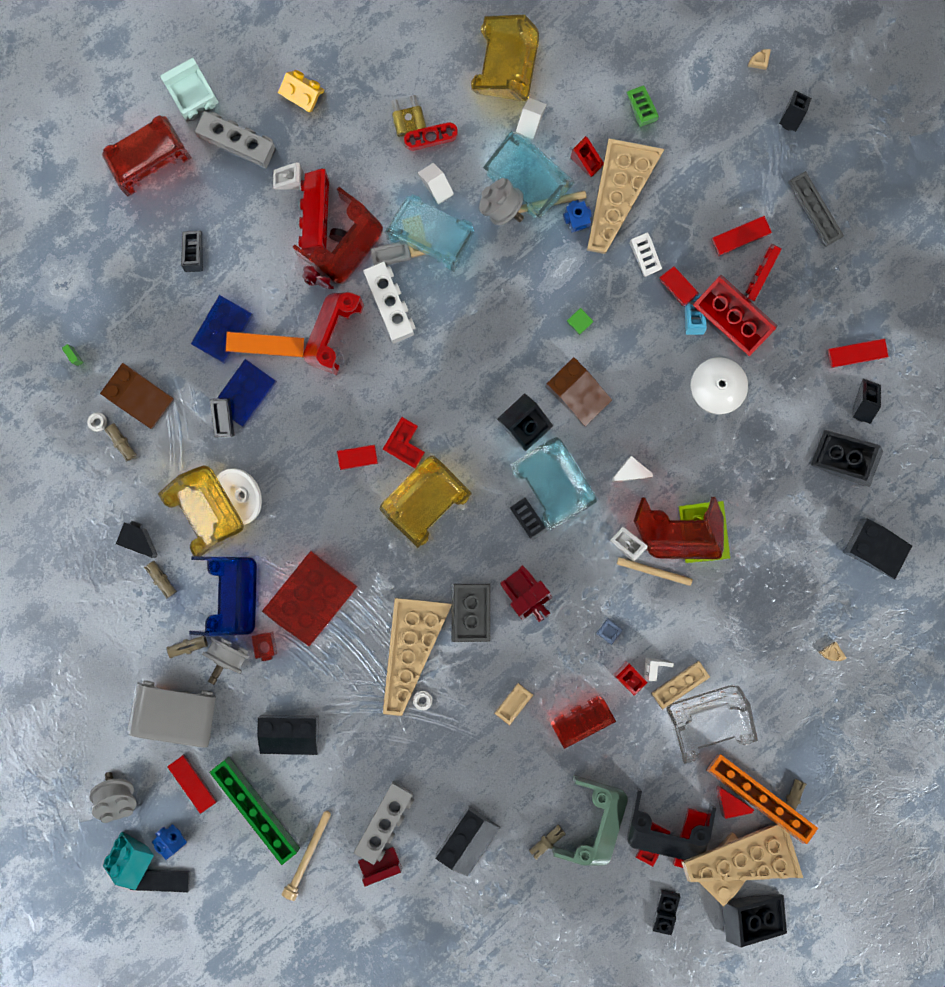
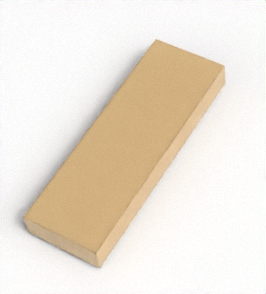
M697 661L651 692V694L663 710L706 681L710 676L700 661Z

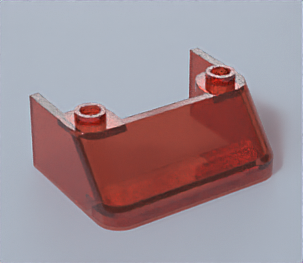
M338 187L339 197L349 204L347 216L354 222L349 231L332 253L326 248L319 247L311 255H308L295 244L292 248L299 257L324 276L330 278L332 282L344 284L369 253L370 248H373L382 236L383 226L361 202L341 187Z
M711 497L708 510L704 514V520H670L664 511L651 510L646 498H641L633 521L643 542L648 546L647 550L651 556L660 559H720L724 550V517L716 497Z

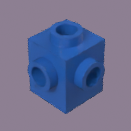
M576 200L566 206L563 218L565 224H569L571 233L589 228L591 225L590 217H592L590 207L586 206L585 201L579 202V200Z
M173 824L167 829L165 826L155 833L157 837L152 841L155 850L165 860L187 843L181 831L175 828Z

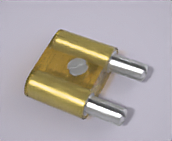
M416 95L410 96L412 107L400 110L398 100L395 99V103L394 100L391 101L394 110L392 116L396 133L399 137L405 136L410 131L426 128L422 108L418 106Z

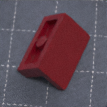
M394 847L385 849L381 861L376 860L374 865L363 858L358 861L363 874L362 881L364 887L399 874L402 871V866Z

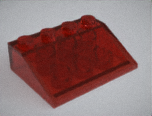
M310 551L262 612L310 647L358 586L316 552Z

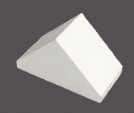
M529 98L523 108L516 134L533 140L547 104Z
M296 162L273 170V189L301 190L303 170L300 163Z
M434 163L418 172L419 177L438 205L454 195L444 173Z
M630 456L614 475L612 482L652 478L653 473Z
M624 527L610 540L631 561H635L648 547Z

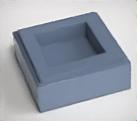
M607 618L596 634L612 645L623 629Z

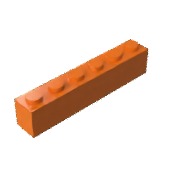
M717 754L706 769V771L801 843L808 844L818 830V827L721 754Z

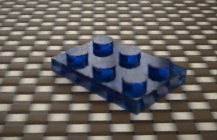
M219 295L192 340L191 345L225 364L231 352H226L227 332L243 333L253 314Z
M245 359L217 398H230L233 421L244 428L277 381Z

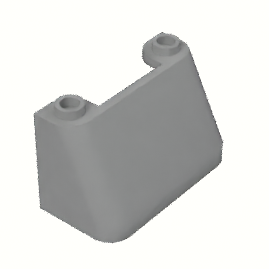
M143 680V683L137 682L127 727L129 735L182 745L208 747L216 700L213 692L201 690V693L196 695L160 689L154 686L155 683L152 681Z

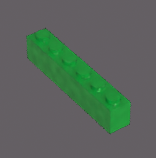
M227 757L209 772L281 865L297 854L300 849L298 844L230 757Z

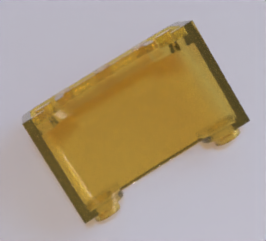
M526 15L484 16L481 33L488 41L482 75L476 74L471 81V90L480 95L515 101H527L539 42L537 27Z
M432 455L426 458L382 502L379 509L393 525L419 548L429 539V531L427 529L453 503L456 505L465 504L472 493L439 459Z
M199 466L178 475L158 493L161 501L167 507L172 508L179 505L198 537L190 543V550L196 560L235 537L244 528L239 514L215 473L208 466Z

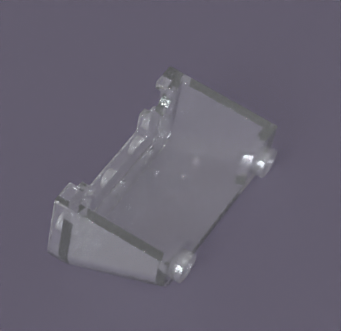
M728 685L673 702L666 708L684 764L696 761L700 756L699 749L735 738L739 744L749 745L758 741L750 702L742 689L737 685Z

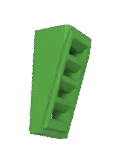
M644 85L626 92L639 127L658 120V113ZM642 92L643 94L642 96L636 98L633 97L634 94ZM642 99L645 100V102H642L640 104L636 103L637 101H640ZM647 105L648 108L640 111L639 108ZM650 112V115L642 116V114Z

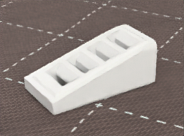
M648 232L630 240L629 244L644 277L662 270ZM645 241L646 244L638 247L637 244ZM647 248L649 250L644 254L640 253V251L645 250ZM648 256L652 257V259L647 260L645 262L643 261V259ZM655 263V266L646 269L645 266Z

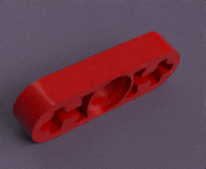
M447 122L410 131L404 136V144L408 150L415 151L452 142L458 136V129L454 123ZM448 128L453 131L452 136H448L446 133ZM438 130H441L442 139L439 137ZM434 132L436 139L428 141L425 137L426 134ZM421 134H422L423 142H424V143H421V139H420V135H421ZM411 137H414V140H416L414 145L409 142Z

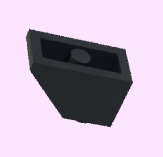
M795 90L779 124L788 131L793 130L796 132L808 111L812 98Z
M863 379L853 405V418L860 422L871 424L881 408V385Z
M132 520L130 523L124 522L116 544L148 557L156 558V549L148 531L141 528L142 524Z

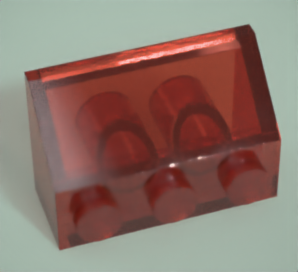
M594 696L587 700L588 704L582 707L577 705L570 709L571 713L565 716L560 714L553 718L554 721L551 725L564 749L616 722L602 696L599 698Z

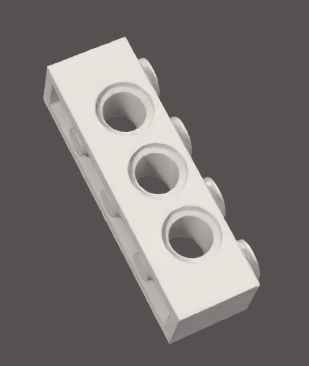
M385 262L363 270L393 344L413 336V330L416 327L412 318H407L405 312H408L405 301H400L398 295L401 294L397 283L393 284L391 277H394L391 267H386ZM381 281L389 283L385 289L378 287ZM393 298L396 302L393 306H387L385 304L386 300ZM397 315L403 317V321L399 324L393 322V318Z

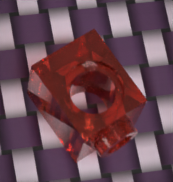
M274 632L251 636L255 659L261 658V661L272 660L273 656L277 654ZM262 642L269 644L268 652L261 650L260 645Z

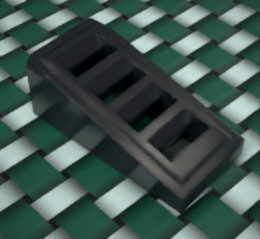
M201 231L182 232L181 267L184 272L203 271ZM187 239H197V241L188 242Z
M526 497L510 507L532 541L548 531ZM525 505L528 507L519 514L517 513V511ZM529 512L532 513L530 516H528V517L525 518L524 520L521 519V518H522L523 516H525L527 513H529ZM534 518L536 519V521L530 524L529 526L525 525ZM538 525L541 526V527H539L538 529H536L535 531H533L532 533L530 532L532 529H534V528L537 527Z

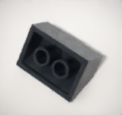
M260 715L257 724L260 754L318 755L319 716Z
M468 805L437 851L435 859L449 869L468 876L500 827Z

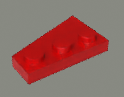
M774 244L767 248L764 254L765 259L762 265L758 266L754 274L756 275L754 282H750L745 291L748 293L746 296L748 299L755 302L782 248Z

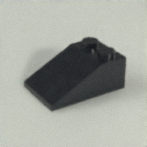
M824 430L811 465L851 482L870 487L883 450L881 445Z
M865 518L860 519L843 553L895 580L912 545L885 527Z
M782 894L737 898L730 900L723 907L726 941L738 947H745L787 934L784 895Z

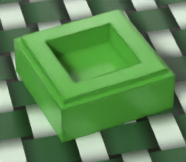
M581 308L567 320V323L579 335L594 322Z
M69 344L62 347V350L72 364L79 366L84 363L74 347Z

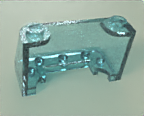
M514 131L508 134L483 167L487 171L486 175L491 180L508 179L512 183L513 188L521 190L523 201L527 204V212L534 218H541L575 183L567 173L530 140Z
M414 194L406 196L385 231L386 238L394 243L399 239L400 244H406L437 259V262L447 265V269L455 272L474 234L473 224L465 219L461 221L422 202V199Z
M558 437L546 441L510 465L512 473L516 478L527 480L543 506L545 512H543L542 521L550 531L597 502L593 490L566 446Z

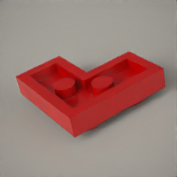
M401 417L382 450L416 469L425 454L424 451L409 443L418 426Z

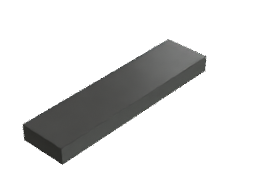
M805 171L789 180L790 187L825 246L827 247L844 236L807 172Z

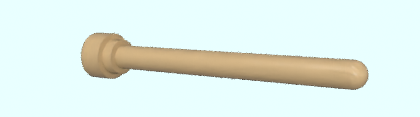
M329 811L323 813L291 883L285 886L281 895L288 900L295 901L299 894L298 885L331 816Z

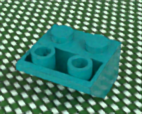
M121 832L114 841L109 855L106 856L103 867L115 885L136 890L154 854L147 845L125 832Z

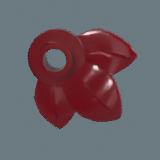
M305 266L303 268L304 273L302 277L306 284L310 286L319 285L329 290L334 289V286L330 284L331 279L321 277L313 266Z

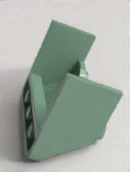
M574 775L573 780L575 784L594 789L592 801L596 807L604 809L593 847L581 845L575 852L554 846L552 852L554 857L580 865L604 866L611 860L628 797L622 789Z

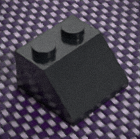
M525 393L497 418L503 428L525 452L553 427L538 404Z

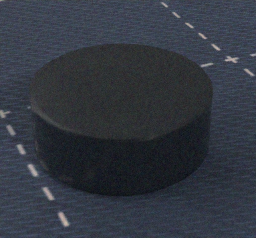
M332 228L330 230V239L341 243L348 241L349 234L345 230L339 228Z

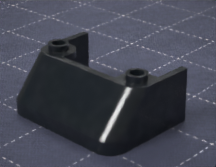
M640 788L636 789L627 834L628 844L632 848L681 860H687L706 852L711 839L716 813L714 805L709 804L705 826H695L691 831L690 839L652 831L650 815L646 812L638 811L642 790Z

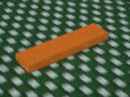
M227 332L226 352L303 357L304 338Z

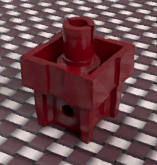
M523 565L507 579L500 582L502 588L512 600V603H510L511 607L522 621L533 614L537 622H542L544 618L539 611L542 612L545 618L551 614L544 606L546 602L553 598L550 591L541 580L537 582Z

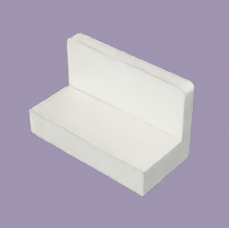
M645 658L644 678L649 681H657L658 666L674 667V663L669 660Z

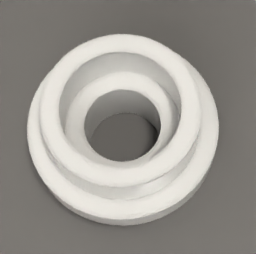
M96 412L89 416L87 423L91 430L100 432L106 428L107 418L102 413ZM100 419V425L96 426L95 421Z
M419 691L413 698V704L419 710H427L432 705V696L427 691ZM421 697L426 698L427 701L425 704H421L419 702V699Z

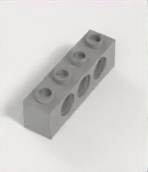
M204 111L194 131L198 138L267 169L276 150L271 138L265 135L260 137L256 135L255 131L247 127L245 129L238 127L239 125L232 120L225 121L214 112L207 113ZM223 128L221 133H215L216 129ZM234 136H241L238 141H232ZM252 143L258 144L255 149H249Z
M394 781L392 782L355 848L354 854L373 865L376 860L381 861L385 850H383L385 844L391 843L395 835L393 833L395 826L399 827L405 817L402 815L405 808L409 809L414 801L412 798L413 792ZM391 802H398L400 809L397 811L391 810L389 806ZM388 819L391 825L388 828H383L380 825V821ZM377 836L380 838L381 843L373 845L370 839Z

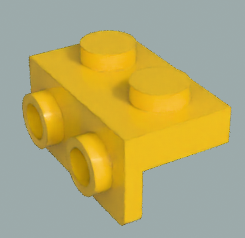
M298 70L286 72L278 94L306 111L312 112L319 95L323 94L325 89L320 87V83L305 78V75Z

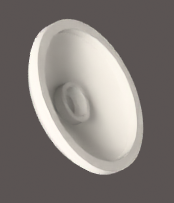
M722 357L711 358L699 365L693 373L691 379L692 396L695 402L709 413L726 414L732 412L743 403L747 396V376L744 370L733 360ZM719 381H723L725 386L720 387Z
M237 468L225 470L215 478L212 486V500L218 514L228 523L237 526L246 525L255 520L261 510L262 497L259 486L254 478L247 472Z

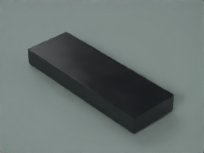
M146 870L136 890L188 893L190 891V871Z

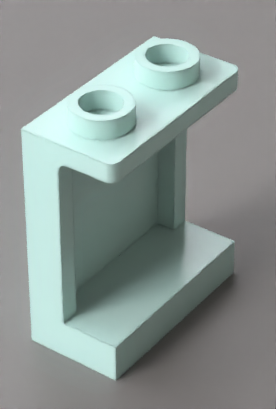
M194 58L160 75L186 121L196 119L200 113L205 110H212L219 103Z

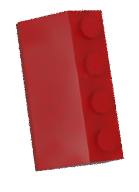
M321 168L305 173L304 180H301V191H304V198L300 199V210H303V217L299 219L302 236H299L298 244L303 253L327 254L329 177L326 169Z
M722 275L693 304L697 310L749 357L778 326Z

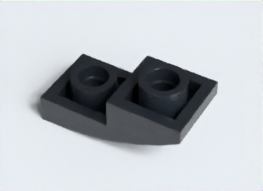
M661 889L653 922V932L672 936L676 922V912L681 898L680 893Z

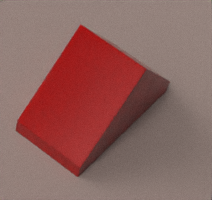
M585 136L572 149L570 159L590 177L603 166L604 162L588 137Z
M627 661L613 674L634 696L648 683Z
M719 785L716 787L721 814L725 819L754 812L751 806Z

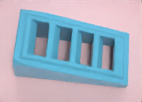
M699 294L691 302H696L702 294ZM689 302L685 305L686 335H703L707 329L706 317L700 311H690L697 309ZM691 317H700V319H691Z

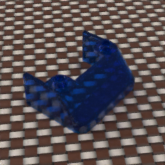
M191 556V560H207V571L212 576H219L218 614H212L207 617L205 630L189 631V635L226 636L251 634L255 629L256 561L251 557Z

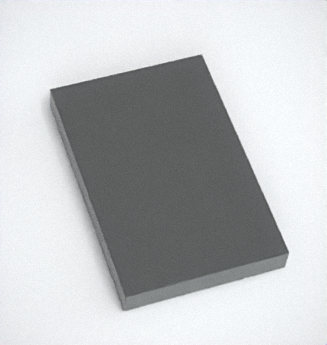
M452 584L451 642H490V584Z

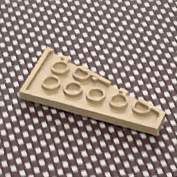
M608 139L587 251L606 254L664 149Z
M395 598L383 714L403 715L452 604Z
M776 823L682 861L683 869L689 882L803 878L790 834Z

